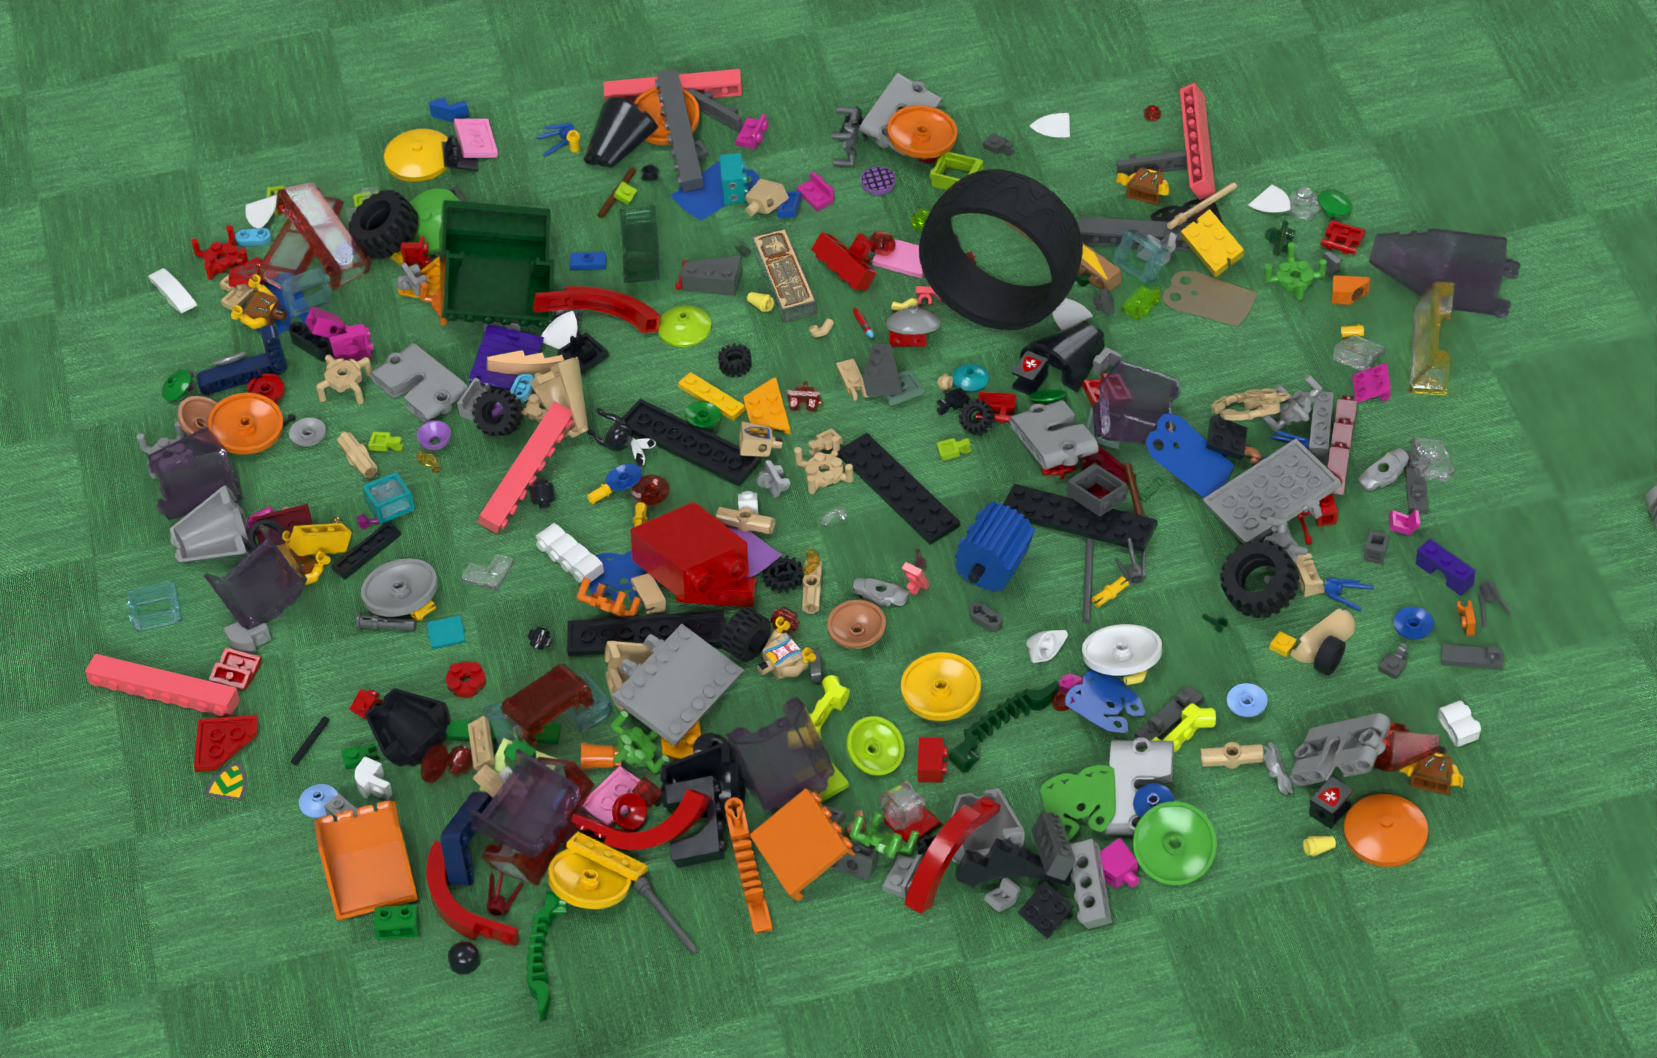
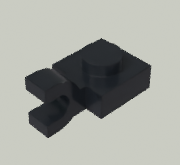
M959 387L946 393L945 399L937 401V404L940 406L937 408V412L941 416L947 413L951 407L954 410L962 408L964 403L969 404L968 401L971 398Z

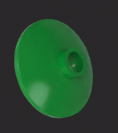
M181 369L167 378L162 387V397L166 401H176L187 392L192 380L190 372Z
M1044 390L1030 394L1029 398L1035 402L1047 405L1064 398L1067 392L1063 390Z
M697 402L685 409L684 416L687 422L694 426L711 427L720 422L722 413L714 404Z

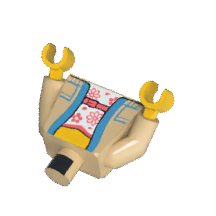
M778 617L775 622L778 628L774 629L763 648L764 662L757 665V668L762 676L771 671L777 679L797 677L803 670L807 669L808 661L814 662L816 660V655L809 647L805 648L802 652L786 632H782L790 628V623L788 621L784 622L783 617Z

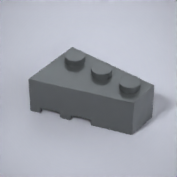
M742 256L685 262L681 273L683 290L735 296L743 272Z
M880 343L872 346L863 375L867 396L903 395L891 344Z

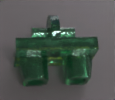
M1283 220L1280 229L1277 230L1276 227H1272V229H1268L1265 233V238L1271 244L1275 242L1273 255L1276 256L1279 255L1280 251L1287 254L1288 243L1292 242L1296 230L1288 228L1289 222Z

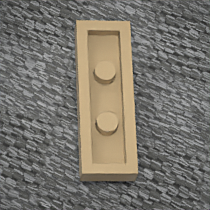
M482 716L468 724L473 766L477 772L485 764L488 766L495 764L489 719Z

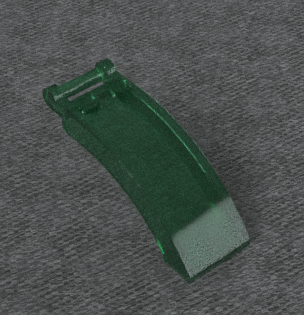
M655 205L649 208L620 209L624 283L660 280V255ZM650 214H651V216H648V217H638V218H628V219L626 218V217H631V216H641V215H650Z

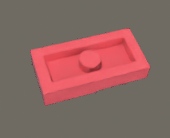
M916 286L919 305H922L924 298L928 299L929 305H932L931 297L942 301L931 287Z
M905 562L902 570L905 573V578L910 581L907 585L909 593L916 595L920 587L927 590L930 584L923 571Z

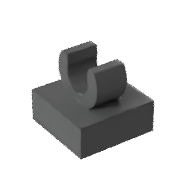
M1330 251L1325 252L1322 259L1327 261L1326 274L1331 278L1337 274L1343 259L1338 255L1334 256Z
M1108 288L1102 289L1101 296L1093 298V304L1097 305V311L1105 309L1107 315L1114 313V299Z

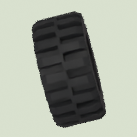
M386 190V192L379 191L378 194L374 193L370 195V198L363 200V203L356 208V212L352 214V220L349 221V235L352 241L367 256L375 259H384L400 252L401 243H408L409 240L413 239L414 232L417 231L418 214L403 195L397 191Z
M1261 539L1254 540V543L1247 541L1241 548L1237 546L1234 549L1235 552L1233 554L1230 553L1226 557L1228 561L1222 565L1224 572L1220 573L1222 590L1231 604L1238 611H1241L1243 615H1252L1253 618H1260L1261 615L1264 618L1271 617V613L1278 614L1281 612V608H1287L1290 605L1289 600H1294L1296 596L1294 591L1299 589V582L1297 580L1300 579L1297 566L1287 551L1277 543L1273 544L1270 540H1265L1263 543ZM1261 566L1275 567V577L1268 587L1257 592H1249L1244 589L1245 580L1254 569Z

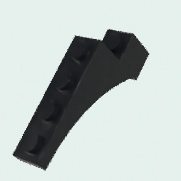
M996 838L986 857H983L978 852L966 850L956 869V880L975 887L976 884L999 878L1031 877L1054 881L1069 887L1072 881V870H1070L1065 881L1046 875L1040 856L1032 853L1027 848H1019L1008 840Z

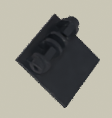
M450 135L447 142H442L444 167L478 171L477 158H463L460 144L457 143L458 140L454 135Z
M1044 881L1020 909L1018 914L1048 939L1064 919L1070 920L1073 917L1072 909L1075 906Z

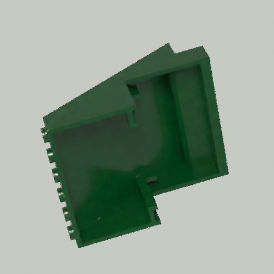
M444 200L439 230L441 318H446L447 321L460 319L468 323L482 321L484 324L499 322L501 325H511L512 323L518 324L521 327L536 325L538 328H547L552 323L553 311L535 313L533 303L535 293L553 292L554 259L549 261L551 209Z

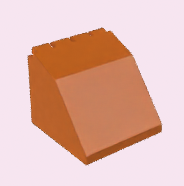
M391 800L376 803L377 812H374L373 805L356 808L357 817H354L352 809L336 813L337 822H334L332 814L319 817L318 820L314 821L318 850L337 921L374 912L375 908L397 906L418 900L395 801L391 802Z

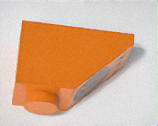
M1333 275L1332 304L1351 305L1368 294L1370 277Z

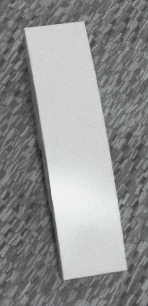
M162 268L148 276L150 282L157 286L159 293L166 297L168 304L181 314L197 306L185 288L166 269Z

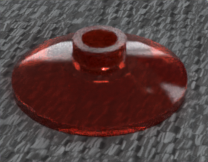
M657 475L641 477L639 482L632 487L633 498L645 505L661 503L668 497L670 492L668 482Z
M434 745L423 758L421 777L427 783H434L439 780L447 768L449 753L444 745Z

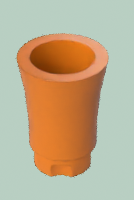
M581 742V770L622 766V762H614V757L618 754L617 747Z

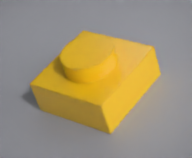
M1279 631L1270 643L1269 649L1287 658L1296 646L1297 639Z

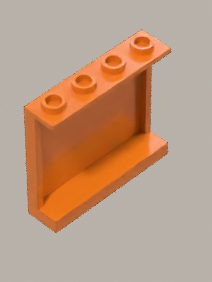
M807 788L749 834L789 896L797 901L804 897L801 890L845 854L855 855L851 848L853 847L852 842L846 836L843 837L841 834L843 829L836 821L833 822L831 811L820 803L823 801L816 791L812 793Z

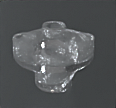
M1300 187L1288 197L1290 210L1287 213L1294 217L1310 221L1322 209L1317 201L1318 195L1310 187Z

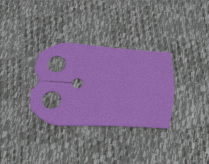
M728 526L729 529L747 542L749 574L744 577H752L782 556V554L763 542L752 532H742L737 527Z

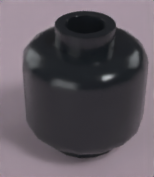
M548 480L535 481L530 487L532 504L539 505V508L550 507V503L555 501L554 486Z

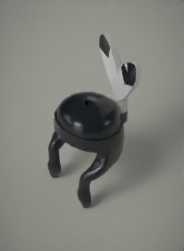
M597 408L596 410L600 416L613 420L616 423L609 429L605 440L599 437L592 429L586 431L587 434L593 436L598 444L612 451H622L631 445L636 462L643 466L645 464V456L642 449H651L656 445V442L649 438L634 439L631 427L626 421L616 414L605 413L603 409Z

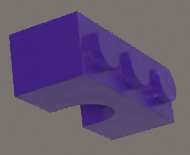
M1429 539L1417 549L1416 565L1430 575L1437 569L1440 570L1446 578V586L1460 596L1474 585L1476 570L1432 539Z

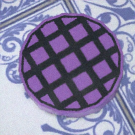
M872 167L867 169L861 176L863 190L867 193L871 192L872 195L887 194L896 185L895 174L886 167Z

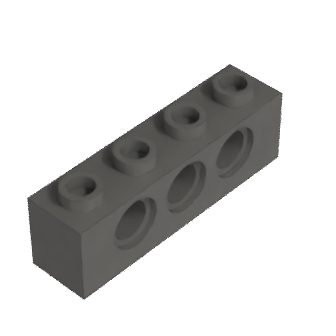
M1041 811L1031 830L1046 875L1065 881L1076 859L1059 815L1053 812Z
M851 841L853 844L851 848L855 855L845 854L830 868L870 880L877 868L879 852L874 850V847H868Z

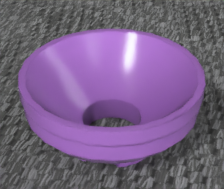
M429 421L418 429L417 439L423 448L439 450L449 443L451 431L449 426L442 421ZM434 439L441 440L438 444L430 443Z

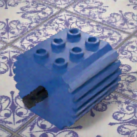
M991 502V504L986 505L984 510H979L975 518L977 521L975 524H970L966 538H961L958 544L959 549L954 557L957 559L955 564L957 573L961 574L963 579L969 580L970 584H975L977 587H982L985 590L990 589L991 592L996 590L1003 591L1028 552L1035 529L1029 524L1030 521L1025 519L1022 513H1017L1016 509L1012 510L1008 505L1003 506L1002 503L995 504L996 502Z

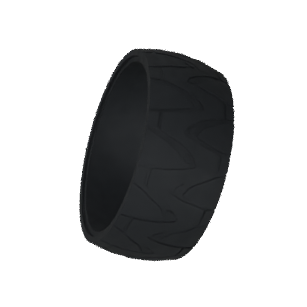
M1000 169L981 170L971 173L948 188L930 211L924 223L919 243L921 268L936 295L948 307L964 318L979 325L999 330L1028 328L1041 322L1054 312L1071 291L1080 270L1083 254L1081 231L1067 205L1053 191H1050L1049 188L1040 182L1020 173ZM979 213L1000 218L1016 226L1029 236L1043 253L1050 268L1052 282L1039 286H1020L1001 281L984 272L961 249L952 229L951 217L959 214Z

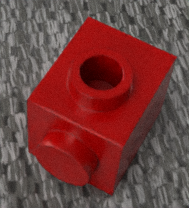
M1330 494L1319 501L1320 505L1318 506L1321 508L1322 516L1316 519L1318 527L1337 524L1338 510L1333 494Z

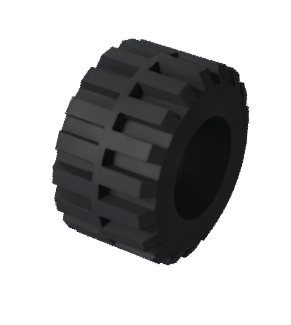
M487 390L488 392L481 393L482 397L476 398L477 403L473 404L475 411H472V415H475L473 421L478 423L476 426L478 430H482V433L489 436H504L517 430L516 426H520L522 423L519 421L520 418H523L524 415L521 414L523 406H519L521 403L520 399H516L517 396L510 394L511 392L508 390ZM497 402L504 409L503 419L499 423H496L492 417V408Z
M748 607L742 608L732 616L724 629L721 639L723 649L743 662L753 660L763 650L771 633V622Z

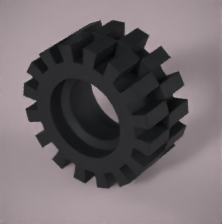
M733 343L730 347L728 344L726 348L723 347L722 351H719V369L726 376L731 374L733 378H735V375L741 377V373L746 375V371L749 372L750 367L752 368L751 353L745 345L742 347V344L736 346ZM732 359H741L738 362H730Z
M974 399V402L969 400L968 405L964 403L963 406L965 408H960L962 414L958 415L961 419L959 420L961 426L973 435H983V431L987 433V428L991 429L993 426L990 424L995 422L993 419L995 417L993 409L983 400ZM975 411H981L983 413L982 420L976 424L972 423L971 415Z

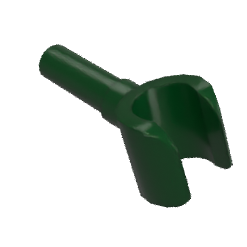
M1084 273L1080 277L1077 276L1075 281L1081 287H1085L1090 283L1087 280L1090 276Z
M1206 614L1202 615L1203 619L1215 625L1217 632H1222L1223 626L1227 627L1228 621L1224 617H1219L1216 620Z

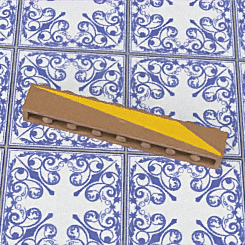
M1004 221L1006 224L1011 226L1013 229H1015L1020 234H1022L1034 243V241L1019 228H1017L1016 226L1012 225L1007 221ZM1083 243V254L1078 275L1089 274L1090 277L1087 280L1100 290L1108 288L1110 292L1122 283V270Z

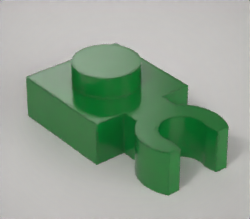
M370 744L365 749L358 745L341 750L346 770L357 767L364 756L374 761L379 759L377 752H375L377 751L375 744Z

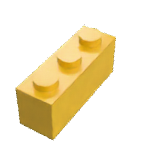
M342 523L294 526L289 547L299 556L317 555L320 551L326 554L342 553L347 551L352 532Z

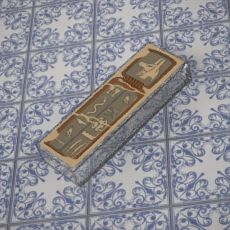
M786 228L753 236V251L783 323L818 314L816 298Z

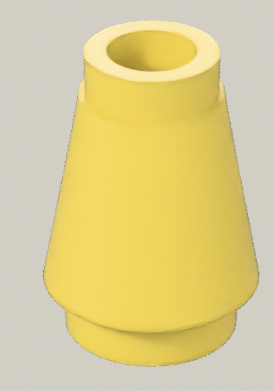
M750 292L747 296V301L762 312H768L774 306V299L768 294Z
M1308 836L1307 839L1303 840V849L1308 856L1314 857L1336 847V841L1333 836Z

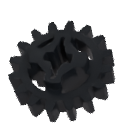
M788 555L785 558L780 556L763 570V582H765L766 587H771V591L778 589V593H781L782 590L788 593L790 588L795 591V585L801 586V581L804 578V567L801 566L800 561L796 562L795 557L789 559Z

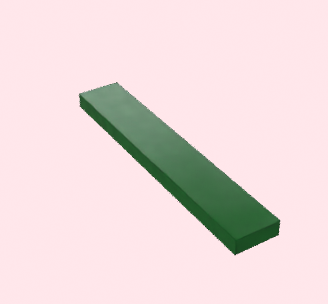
M450 720V725L447 726L446 730L448 735L445 740L470 741L468 724L473 721ZM489 721L492 742H502L503 738L510 741H514V739L518 741L523 740L527 743H559L560 724Z

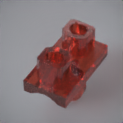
M803 381V386H796V390H787L786 395L790 410L798 411L800 410V403H807V411L816 412L818 405L822 404L820 392H814L815 387H808V381Z

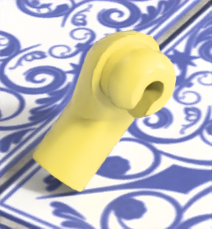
M1147 670L1124 676V684L1127 686L1143 682Z

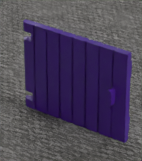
M488 324L468 382L478 378L481 381V385L488 383L490 387L510 391L519 375L487 371V357L523 350L525 356L540 353L544 337Z

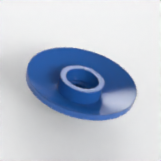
M636 464L620 465L607 475L606 484L614 491L629 489L639 482L642 477V470Z
M1406 607L1395 615L1394 627L1405 638L1421 639L1432 632L1434 620L1431 614L1422 608Z
M1148 784L1136 792L1133 799V808L1141 819L1148 810L1161 803L1172 802L1174 797L1167 787L1160 784ZM1156 798L1157 801L1155 803L1150 802V799Z

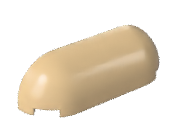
M1337 609L1300 637L1302 642L1296 650L1292 649L1291 656L1303 663H1314L1321 644L1328 636L1332 635L1345 642L1354 634L1356 623L1353 615L1346 609Z

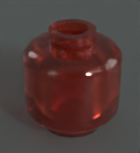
M877 231L869 239L874 243L871 252L874 254L888 256L895 250V239L889 233Z
M783 606L779 609L776 608L770 620L772 628L777 629L776 619L783 617L784 622L788 621L790 623V628L782 632H786L788 635L792 631L796 632L800 621L797 620L798 614Z
M464 745L453 747L445 761L449 767L448 771L456 776L468 774L473 766L471 749Z

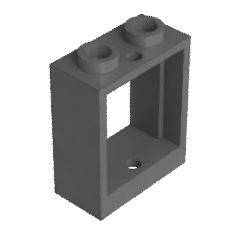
M1094 463L1067 481V495L1098 516H1102L1127 499V484ZM1098 484L1110 493L1099 499L1086 490Z

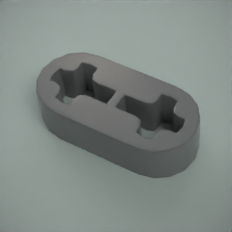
M974 603L969 607V618L971 621L990 632H997L1001 629L1002 618L997 612L981 603Z
M814 648L812 650L816 655V660L810 662L812 682L822 681L819 648Z

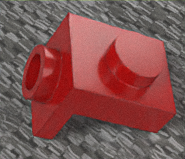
M859 233L849 249L864 262H870L871 259L867 255L874 243L864 234Z
M360 689L349 710L366 719L364 714L376 703L382 704L384 701L379 698L380 694L376 691Z

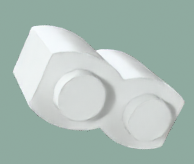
M1460 700L1439 708L1438 719L1456 747L1479 739L1481 726L1471 716V710L1468 705H1465Z

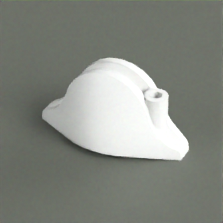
M1048 630L1031 636L1026 642L1031 661L1036 663L1052 659L1068 636L1067 631Z

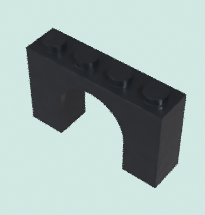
M713 776L665 785L667 805L673 812L680 805L686 789H694L711 796L705 809L708 812V820L704 829L696 836L670 841L671 858L677 868L725 859L724 851L727 850V843L725 838H723L725 824L723 819H721V813L724 812L719 797L722 794L720 783Z

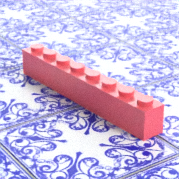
M740 69L679 75L681 87L687 91L692 88L701 94L710 92L713 94V98L742 95ZM658 77L604 82L605 101L610 98H622L634 103L642 93L656 87L655 80Z
M1192 83L1180 89L1190 188L1198 199L1201 200L1216 192L1205 95L1196 83Z
M554 401L481 512L478 524L496 534L499 533L500 529L504 530L509 523L508 517L510 514L514 515L519 507L517 503L519 500L523 501L528 493V486H532L533 482L537 480L536 474L538 471L542 472L547 464L545 460L547 457L551 458L554 454L556 443L560 444L565 436L564 431L571 428L574 422L571 410Z
M95 654L85 670L88 682L93 686H102L113 691L126 692L129 695L143 696L146 699H155L166 704L179 705L183 708L188 707L200 712L212 713L219 717H231L240 701L237 688L103 655Z

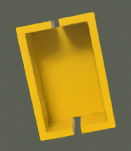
M1210 209L1197 219V224L1192 222L1181 231L1182 239L1215 278L1228 269V258L1229 264L1232 266L1244 256V249Z

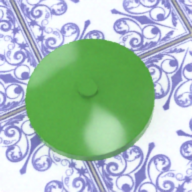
M442 188L424 191L410 202L417 211L418 225L413 239L409 240L408 243H419L420 237L424 236L425 242L429 244L428 255L439 252V230L441 227L443 201H460L454 193Z
M1172 801L1156 805L1142 816L1133 834L1134 856L1142 871L1159 883L1174 886L1191 883L1209 869L1215 858L1217 840L1213 825L1202 811L1190 804Z

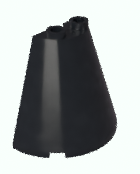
M622 98L606 100L601 107L586 155L583 158L584 162L589 165H596L598 163L602 167L613 168L657 130V123L646 111L641 112L637 109L638 105Z
M1083 320L1076 325L1026 345L1020 353V358L1023 357L1026 351L1047 358L1049 364L1062 371V384L1077 393L1094 366L1093 360L1095 356L1099 355L1105 347L1104 333Z
M393 688L384 696V703L381 706L374 705L364 714L383 755L391 763L398 766H415L431 758L444 743L448 735L446 733L447 726L450 725V713L446 703Z
M723 742L662 766L660 779L665 785L713 776L722 788V794L719 795L724 812L721 813V819L726 824H728L725 814L726 801L730 798H738L742 801L743 807L745 804L746 778L743 761L739 760L736 755L739 753L737 747L731 742ZM665 786V790L661 792V801L663 807L670 808L667 805ZM707 810L703 812L701 817L708 819ZM733 810V811H734V814H735V817H737V812H736V810Z

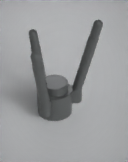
M1128 538L1132 564L1128 566L1126 571L1118 558L1115 561L1124 574L1125 581L1139 584L1147 577L1145 573L1146 552H1141V566L1136 563L1131 538Z
M1493 581L1482 583L1480 585L1481 593L1478 594L1480 600L1482 626L1485 628L1486 613L1484 600L1488 602L1497 600L1509 615H1512V612L1501 597Z

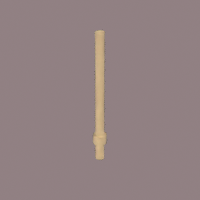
M1232 182L1188 211L1179 213L1172 221L1167 223V227L1172 229L1177 225L1184 224L1188 218L1235 190L1237 184Z

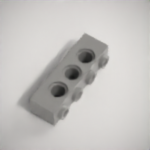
M1323 391L1314 398L1309 451L1322 464H1327L1334 392Z
M1093 839L1070 844L1076 859L1072 867L1071 879L1076 886L1074 897L1076 903L1079 904L1080 911L1077 912L1079 922L1088 929L1112 923L1099 844ZM1088 861V865L1082 868V865ZM1092 881L1091 885L1085 888L1086 883ZM1095 900V904L1089 908V903Z

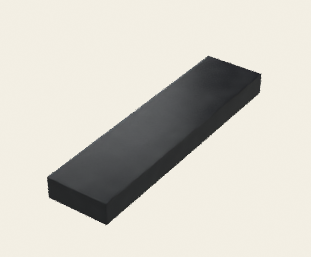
M387 521L331 566L332 570L346 580L401 536V531Z

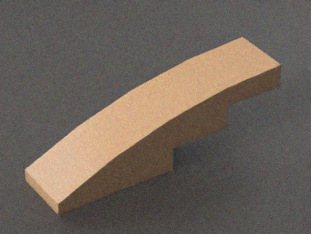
M523 350L487 357V371L517 375L545 374L552 371L551 367L564 361L562 355L544 358L543 353L525 356Z

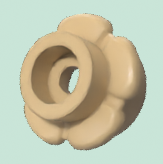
M947 373L940 376L938 387H940L941 391H949L951 389L953 377L948 376Z

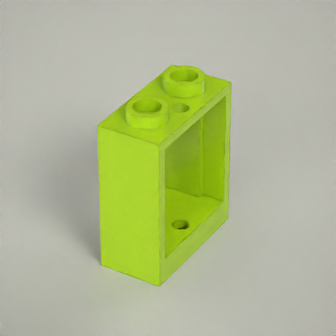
M952 152L941 155V157L937 158L935 168H932L929 177L932 181V187L947 190L957 181L961 180L943 175L947 167L971 174L984 170L983 160Z

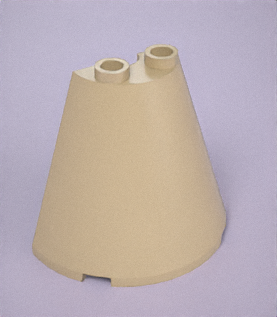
M578 357L557 363L551 367L552 371L530 381L532 388L547 412L554 401L571 410L574 422L569 430L566 429L564 431V438L568 436L574 438L589 430Z
M607 641L605 662H608V671L605 673L611 697L629 679L627 673L620 669L622 663L629 658L631 662L642 665L652 655L648 646L640 643ZM613 701L620 712L626 711L627 713H629L627 710H625L623 707H621L619 704Z

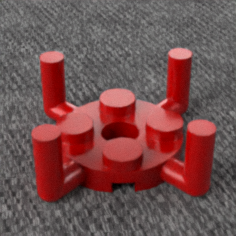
M232 225L226 226L228 242H214L207 251L200 249L198 239L194 238L191 240L195 256L204 258V268L209 280H213L217 273H225V270L235 268L237 265L249 261L246 249L241 248L238 252L237 246L234 245L236 236Z

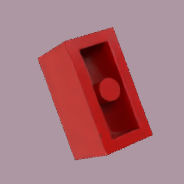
M919 737L918 782H942L943 774H947V762H943V759L947 758L948 747L944 746L943 738Z

